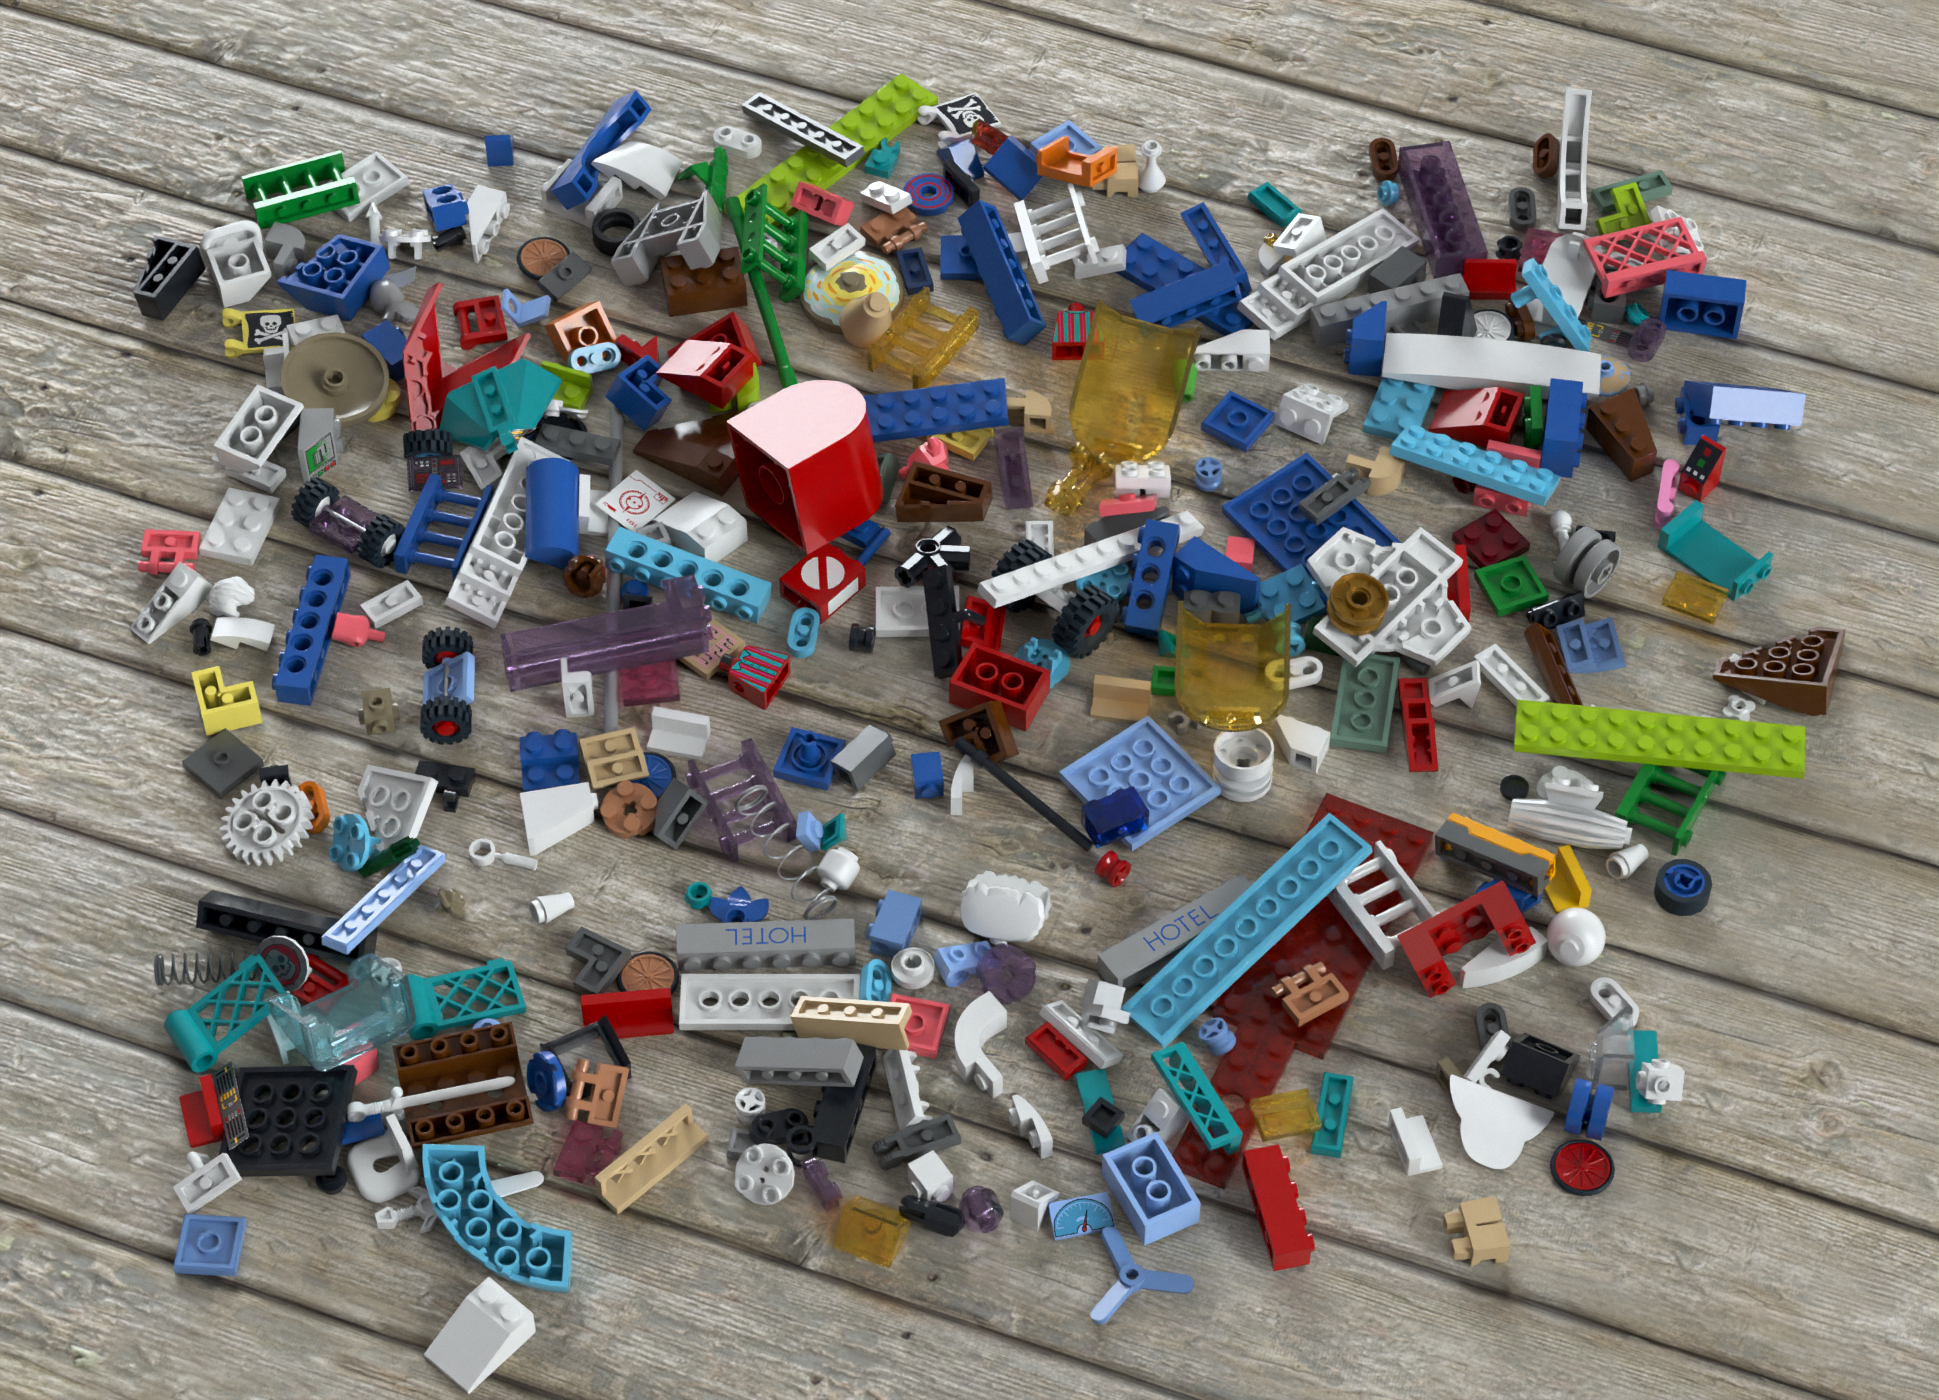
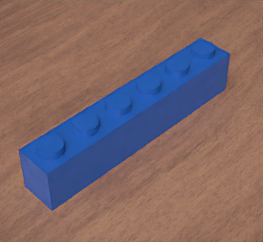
M978 200L957 218L962 228L961 233L967 240L970 255L975 259L978 274L985 283L986 293L991 298L995 307L994 312L1003 326L1004 336L1009 341L1026 345L1047 326L996 206Z

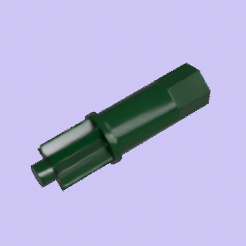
M407 836L394 844H390L388 848L367 859L364 866L358 870L359 874L363 878H367L395 863H400L417 853V846L420 845L419 840Z

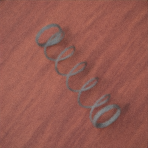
M764 785L748 788L736 798L734 807L741 815H755L749 830L754 836L768 837L764 844V855L774 859L783 858L778 865L777 875L783 880H796L791 889L790 895L792 899L798 902L811 901L803 915L805 920L821 919L836 907L838 903L836 896L829 895L823 897L831 889L826 888L810 899L799 900L794 897L793 890L801 878L813 873L817 867L813 866L802 875L793 878H784L780 875L779 870L784 860L801 850L803 845L794 847L785 855L770 856L767 854L766 845L773 835L789 827V823L781 825L773 833L764 835L754 833L752 825L760 813L775 806L776 802L768 803L758 812L743 813L741 811L748 810L759 804L768 793ZM757 790H764L754 801L739 806L740 801L747 795ZM833 900L831 905L824 911L808 917L809 913L817 906Z

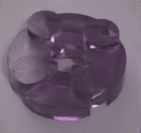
M999 943L979 959L976 967L977 979H980L981 989L984 994L990 991L1000 1004H1011L1012 1002L1024 999L1033 989L1036 979V963L1019 948ZM1000 969L1009 970L1012 978L1004 980Z

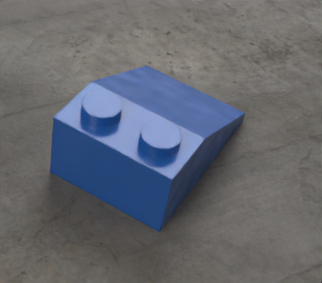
M1194 536L1173 556L1172 591L1179 598L1184 599V592L1190 590H1204L1210 593L1231 591L1240 594V614H1246L1258 608L1260 578Z

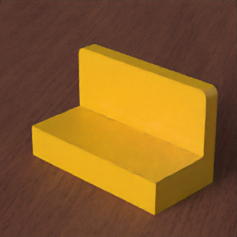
M1569 844L1558 847L1555 861V876L1544 889L1555 914L1568 908L1589 907L1592 889Z

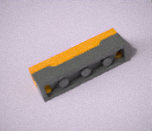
M1452 812L1448 820L1444 822L1435 834L1436 855L1495 880H1503L1505 884L1533 896L1539 897L1555 876V854L1528 844L1521 839L1499 832L1494 828L1477 823L1468 817Z

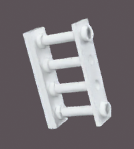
M1073 183L1068 184L1071 197L1036 210H1032V208L1027 210L1024 200L1014 203L1029 259L1039 284L1049 281L1046 270H1049L1050 266L1088 252L1093 265L1098 263L1096 252H1099L1100 249L1095 236L1090 237L1081 208L1086 204L1082 192H1076ZM1075 207L1076 212L1038 226L1036 224V220ZM1077 222L1080 224V227L1043 241L1040 239L1041 235ZM1084 237L1085 243L1049 256L1045 255L1046 250Z
M1381 840L1375 842L1373 860L1356 867L1327 895L1383 970L1393 966L1396 948L1401 946L1397 935L1393 937L1385 936L1380 926L1411 911L1417 915L1421 923L1440 913L1433 909L1398 864L1394 852L1391 849H1387ZM1379 869L1389 879L1360 895L1353 894L1348 887V884ZM1395 890L1405 900V902L1376 916L1369 915L1364 908V905Z

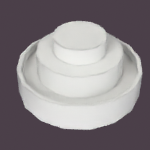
M916 947L905 948L893 957L891 962L892 977L903 988H922L933 979L935 974L934 960L924 949Z

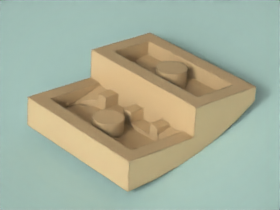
M635 727L579 739L581 753L593 790L616 785L622 781H633L649 777L644 753L640 747Z

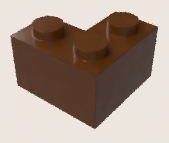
M987 701L938 721L948 748H957L955 743L962 736L968 742H974L978 750L982 748L990 755L989 759L994 763H999L1019 755L1001 701Z

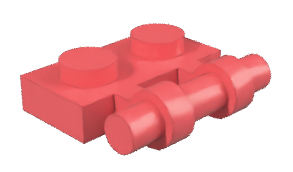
M145 529L141 554L142 557L150 558V560L139 561V572H149L150 575L171 573L179 562L195 571V563L185 562L186 559L197 560L201 543L200 531ZM161 558L175 559L174 562H161Z

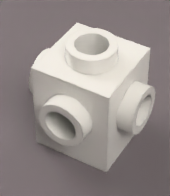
M1652 1059V1063L1642 1062L1641 1071H1638L1636 1074V1088L1639 1089V1093L1645 1099H1648L1647 1102L1652 1104H1666V1100L1682 1101L1685 1071L1678 1065H1672L1670 1061L1664 1059Z

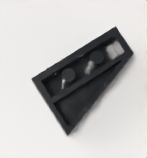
M155 235L153 238V249L147 254V265L145 269L141 270L133 294L143 316L164 321L205 271L206 267L197 245Z

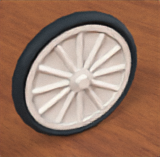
M1482 309L1473 312L1477 326V332L1474 337L1513 340L1515 336L1514 322L1506 313L1495 309Z

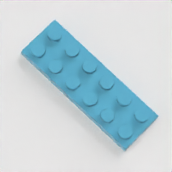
M1407 425L1392 443L1389 453L1392 456L1543 507L1558 487L1561 477L1553 474L1549 469H1538L1529 466L1522 460H1511L1502 457L1498 452L1484 451L1476 448L1471 443H1460L1451 440L1447 435L1425 431L1423 427L1417 425Z

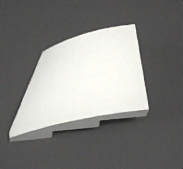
M629 141L595 159L591 165L609 179L613 175H617L633 189L642 186L661 201L667 196L683 161L656 146Z

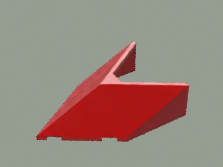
M440 282L427 289L402 351L410 428L414 432L416 430L439 429L447 394L472 382L471 377L493 366L501 369L518 361L531 337L530 334L525 333L457 369L442 361L435 301L443 287V284Z

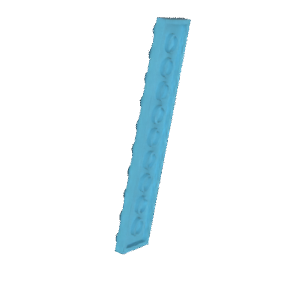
M1328 813L1121 1007V1010L1130 1012L1129 1020L1164 1049L1373 852L1372 846L1331 813Z

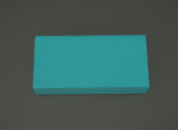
M1269 182L1248 193V200L1281 228L1290 224L1298 213L1302 214V210Z

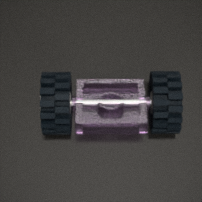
M319 477L311 478L310 482L306 481L304 483V488L300 487L298 490L300 494L295 495L294 499L296 502L292 503L291 506L293 508L291 511L293 520L350 554L357 551L360 558L377 568L387 567L390 565V560L394 561L393 554L405 530L404 525L385 514L380 515L346 495L340 499V496H338L340 494L339 490Z

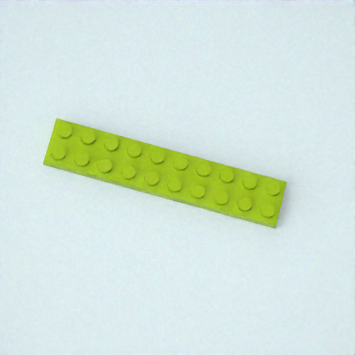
M900 73L828 127L862 145L865 152L864 156L846 168L804 145L736 196L740 200L743 212H745V197L747 193L764 183L767 185L766 201L788 217L792 216L799 210L790 206L799 181L810 183L826 190L867 159L873 149L879 150L881 148V141L884 138H888L889 142L916 122L917 117L921 116L918 112L919 107L938 105V97ZM724 205V214L728 216L726 207ZM767 214L765 215V220L774 227L780 225Z
M1517 699L1514 752L1803 779L1805 773L1806 726Z

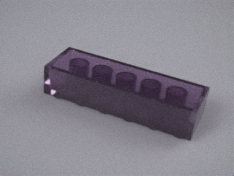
M1450 141L1400 147L1398 173L1433 278L1436 279L1458 273L1462 276L1465 259H1487L1488 251Z

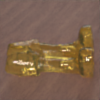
M1080 442L1074 443L1069 449V457L1072 462L1070 471L1061 481H1055L1047 490L1048 495L1044 503L1045 507L1053 511L1057 510L1060 506L1059 513L1065 517H1068L1076 509L1080 508L1086 501L1085 494L1098 481L1110 477L1116 468L1113 459L1104 453L1097 454L1093 459L1090 449ZM1090 469V471L1088 472L1086 477L1080 482V484L1078 486H1074L1077 480Z

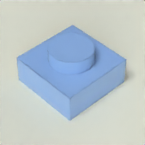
M809 811L798 813L797 839L809 852L820 850L821 837H823L824 833L821 822L817 821Z

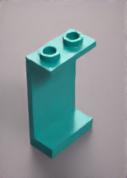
M1695 500L1660 530L1657 547L1732 601H1736L1741 595H1747L1753 589L1754 584L1760 579L1765 580L1772 571L1773 553L1768 551L1759 560L1704 522L1702 516L1705 505Z

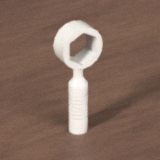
M477 839L469 847L470 859L478 866H487L495 858L502 860L505 864L534 871L538 865V859L508 852L504 854L496 853L494 843L488 839ZM480 848L491 850L484 857L474 855Z

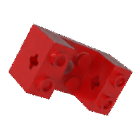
M1503 880L1397 935L1430 998L1445 994L1451 987L1457 985L1443 956L1459 951L1462 946L1473 940L1484 938L1490 931L1496 930L1509 956L1523 953L1536 943Z

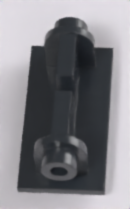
M1579 591L1574 594L1569 592L1566 593V596L1553 600L1551 603L1530 607L1529 611L1526 612V617L1529 622L1534 621L1550 630L1557 625L1586 616L1583 592Z

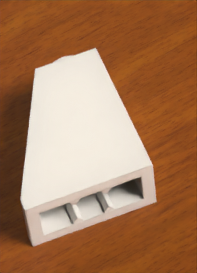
M589 782L520 793L530 856L537 855L595 822L593 810L599 809L596 792L590 793Z

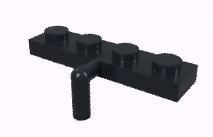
M946 564L922 572L934 677L938 679L953 676L963 660L958 623L966 620L978 626H983L986 623L985 616L970 609L957 611L952 568Z

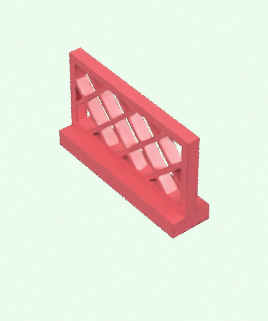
M1682 217L1592 237L1583 241V246L1602 283L1601 291L1605 298L1662 285L1665 282L1667 270L1703 274L1707 260L1704 252L1698 251ZM1677 227L1680 232L1679 237L1666 233V229ZM1649 233L1656 236L1657 239L1652 243L1642 239L1641 236ZM1622 239L1633 242L1630 249L1616 243ZM1664 239L1673 243L1672 250L1659 246L1660 240ZM1601 245L1609 249L1606 255L1595 251L1593 246ZM1636 245L1650 249L1648 255L1645 256L1635 252ZM1678 246L1688 249L1690 254L1681 255L1675 251ZM1612 250L1626 255L1623 262L1609 257ZM1654 252L1667 256V259L1657 261L1652 259L1651 256ZM1630 257L1643 262L1642 265L1636 267L1626 263ZM1607 263L1619 269L1618 271L1606 274L1603 267Z

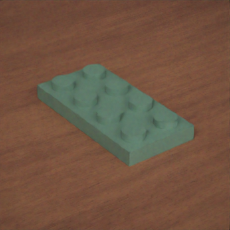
M1369 654L1356 667L1343 658L1329 746L1379 753L1387 752L1400 658Z

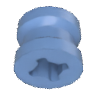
M1212 457L1200 459L1195 466L1196 487L1205 492L1217 490L1222 480L1221 462Z
M1222 1018L1210 1019L1199 1030L1200 1039L1207 1044L1209 1052L1214 1056L1224 1055L1236 1043L1235 1035L1232 1031L1228 1030V1026Z

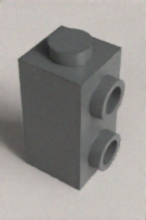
M868 725L831 760L838 781L857 791L862 788L896 755L891 735L883 729L879 730Z

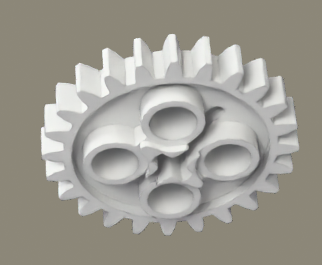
M274 779L271 786H268L264 780L261 788L257 789L252 784V792L247 793L242 790L243 798L232 799L235 806L225 808L229 816L221 818L225 826L220 827V831L224 835L222 840L230 854H234L238 861L243 859L247 865L251 864L254 860L257 867H260L263 860H266L269 866L272 865L273 858L275 857L282 862L284 853L293 856L291 848L294 846L302 848L299 840L300 838H309L306 830L313 828L310 820L314 818L311 811L312 805L305 793L300 791L297 785L291 787L288 781H284L280 785L277 779ZM253 811L257 813L262 820L260 821L257 815L251 812ZM272 825H274L279 832H282L284 834H280L277 831H275Z

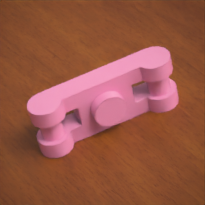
M1668 459L1664 462L1654 518V526L1659 530L1671 521L1670 516L1674 509L1676 475L1679 472L1680 464L1673 459Z

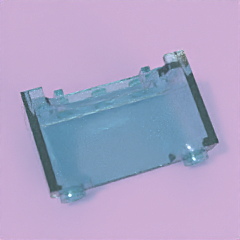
M370 952L351 963L348 969L349 985L303 1007H300L298 999L290 993L279 994L267 1001L273 1019L308 1064L318 1071L324 1072L406 1034L412 1029L416 1021V1014L406 974Z

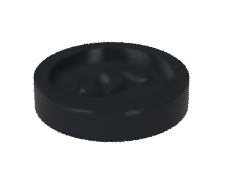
M1509 775L1502 779L1500 792L1504 798L1512 801L1513 798L1524 799L1528 795L1529 784L1525 778L1519 775Z

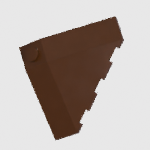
M744 411L720 414L696 422L694 420L680 423L665 429L649 430L635 446L633 453L723 497L739 476L726 421Z
M1816 627L1808 630V636L1800 640H1796V636L1792 635L1775 641L1776 647L1767 651H1763V648L1760 646L1742 652V658L1735 662H1730L1729 658L1718 660L1713 673V680L1797 713H1806L1810 716L1826 715L1832 698L1845 638V630Z

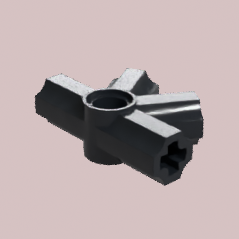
M946 526L932 538L922 539L916 543V552L895 569V578L898 579L901 586L910 588L923 578V571L946 564L952 568L954 583L957 580L956 570L969 571L970 546H960L961 536L956 532L955 528Z

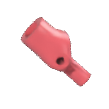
M337 612L331 640L340 641L353 647L363 646L367 639L383 643L385 632L371 629L367 617Z

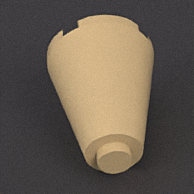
M872 292L850 301L842 310L839 319L840 328L845 339L851 345L861 349H870L871 347L881 345L889 337L892 329V317L889 300L884 294Z

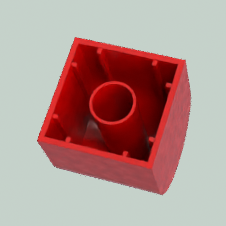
M814 380L798 383L777 392L726 421L746 507L807 555L867 521L882 504L884 490L866 402L862 394L854 387L832 380Z

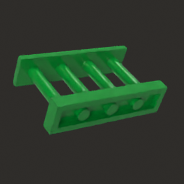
M341 150L241 176L246 199L257 198L258 202L253 203L260 230L272 227L274 222L285 224L360 203L354 177L343 179L341 173L346 171ZM329 178L333 180V182L318 186L317 184L318 181ZM303 185H307L308 189L297 192H293L292 188H296ZM281 191L283 193V195L271 199H268L267 195Z
M763 183L756 189L750 190L745 197L740 272L746 274L755 267L759 268L779 282V299L788 303L803 293L805 289L809 215L802 210L793 216L788 217L766 201L767 185ZM765 215H769L783 225V232L767 222ZM764 232L781 244V251L764 239ZM763 252L780 263V270L763 259Z
M1643 763L1616 810L1615 817L1628 821L1627 825L1636 823L1674 839L1671 854L1677 856L1682 846L1685 848L1688 846L1693 834L1691 829L1714 787L1722 785L1727 772L1685 768L1707 778L1703 787L1700 788L1662 772L1661 765ZM1659 782L1696 798L1692 807L1688 808L1650 792L1651 789L1649 787L1651 783L1656 784ZM1640 803H1649L1684 818V821L1678 829L1640 813L1638 806Z

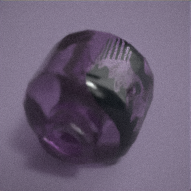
M974 1186L966 1190L962 1194V1199L958 1205L967 1228L974 1232H992L998 1227V1223L1002 1220L1004 1214L995 1192L983 1186Z

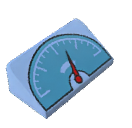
M1108 1192L1048 1204V1217L1055 1241L1099 1233L1107 1226L1115 1228Z

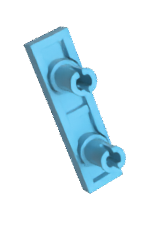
M1534 258L1524 262L1522 277L1528 285L1511 294L1513 304L1520 308L1535 299H1539L1557 323L1556 326L1542 332L1540 339L1548 334H1559L1568 339L1576 350L1588 352L1592 339L1589 328L1580 323L1575 309L1572 305H1567L1560 288L1551 283L1544 266L1538 265Z

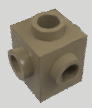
M390 688L362 691L363 707L358 708L360 725H366L367 735L396 732L395 720H400L398 703H393Z

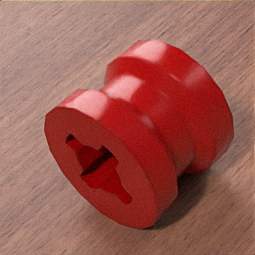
M1108 851L1097 863L1095 874L1100 878L1105 877L1108 879V883L1111 886L1118 887L1129 875L1131 864L1126 860L1121 861L1118 859V855L1114 851Z

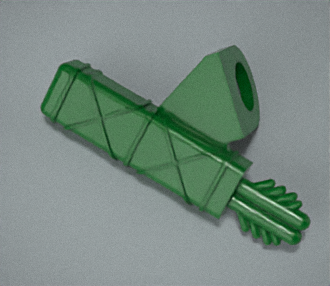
M718 146L713 152L715 159L709 162V165L707 161L690 165L677 176L678 181H684L696 175L706 185V190H708L718 209L722 212L728 175V157L726 150Z

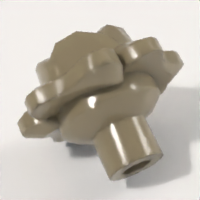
M440 888L437 893L440 897V905L435 909L436 913L442 918L447 913L462 917L465 912L463 906L466 903L463 899V894L454 888L448 891Z

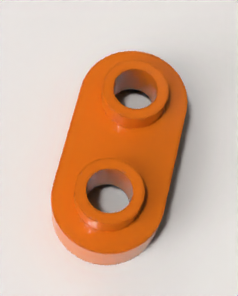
M305 781L298 788L308 798L313 807L311 811L314 815V818L310 820L313 828L307 829V831L311 834H318L328 826L330 812L323 788L314 781Z

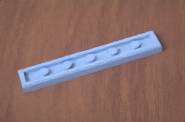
M420 844L417 847V853L404 859L322 936V945L348 954L445 863V854Z

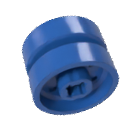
M1577 1078L1565 1121L1564 1132L1579 1135L1583 1125L1587 1124L1586 1137L1601 1141L1615 1087L1599 1084L1595 1094L1592 1095V1081Z

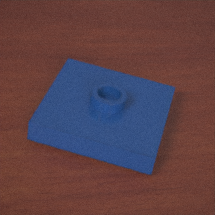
M941 235L940 280H983L978 274L977 264L970 255L969 245L963 235Z
M1229 391L1201 423L1200 430L1246 453L1275 420V413Z

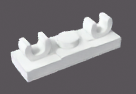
M889 1049L882 1059L899 1130L931 1120L932 1116L923 1114L928 1109L929 1103L920 1101L918 1094L919 1084L915 1075L920 1070V1066L911 1064L917 1057V1054L908 1051V1049Z

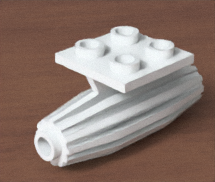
M1553 777L1552 782H1545L1544 788L1546 789L1548 800L1514 798L1512 800L1507 827L1538 839L1586 849L1622 850L1623 844H1630L1632 828L1627 827L1628 821L1595 809L1604 792L1598 791L1599 785L1582 782L1581 787L1570 785L1569 779Z

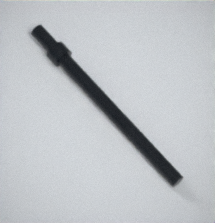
M962 736L956 741L955 746L971 758L970 762L979 769L984 768L1086 852L1093 848L1094 842L989 759L990 755L982 748L978 750Z

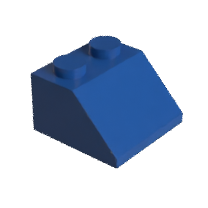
M1381 301L1353 318V328L1347 329L1346 345H1351V347H1345L1344 363H1349L1348 374L1380 377L1387 301Z

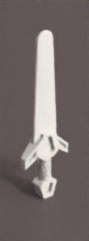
M532 1171L492 1180L491 1185L496 1194L502 1198L541 1185L544 1181V1176L538 1171ZM418 1186L407 1189L410 1195L418 1199L415 1206L412 1205V1207L409 1206V1208L406 1207L403 1210L402 1208L400 1210L397 1209V1211H393V1208L388 1206L375 1213L378 1229H394L397 1222L404 1221L405 1219L408 1220V1218L411 1219V1217L414 1218V1216H420L421 1219L425 1220L420 1229V1234L431 1231L439 1221V1217L430 1201L428 1191Z

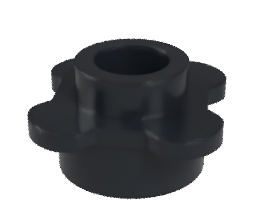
M1504 236L1497 241L1499 249L1496 251V257L1499 259H1521L1520 249L1523 247V244L1518 238Z

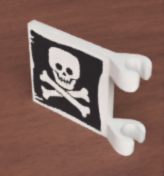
M976 92L933 107L921 106L918 109L921 116L917 117V120L920 124L927 125L938 117L948 130L941 131L938 134L941 140L938 142L940 148L1001 127V122Z

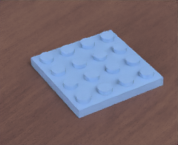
M1149 716L1144 717L1059 771V779L1131 852L1221 794V787Z

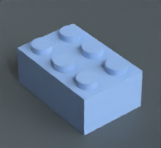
M1158 1132L1103 1154L1102 1175L1144 1246L1199 1222L1201 1203Z

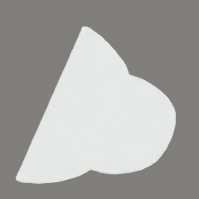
M1453 1074L1450 1076V1091L1453 1104L1461 1117L1460 1134L1464 1149L1473 1160L1486 1167L1504 1169L1511 1166L1521 1154L1524 1142L1538 1135L1554 1116V1112Z

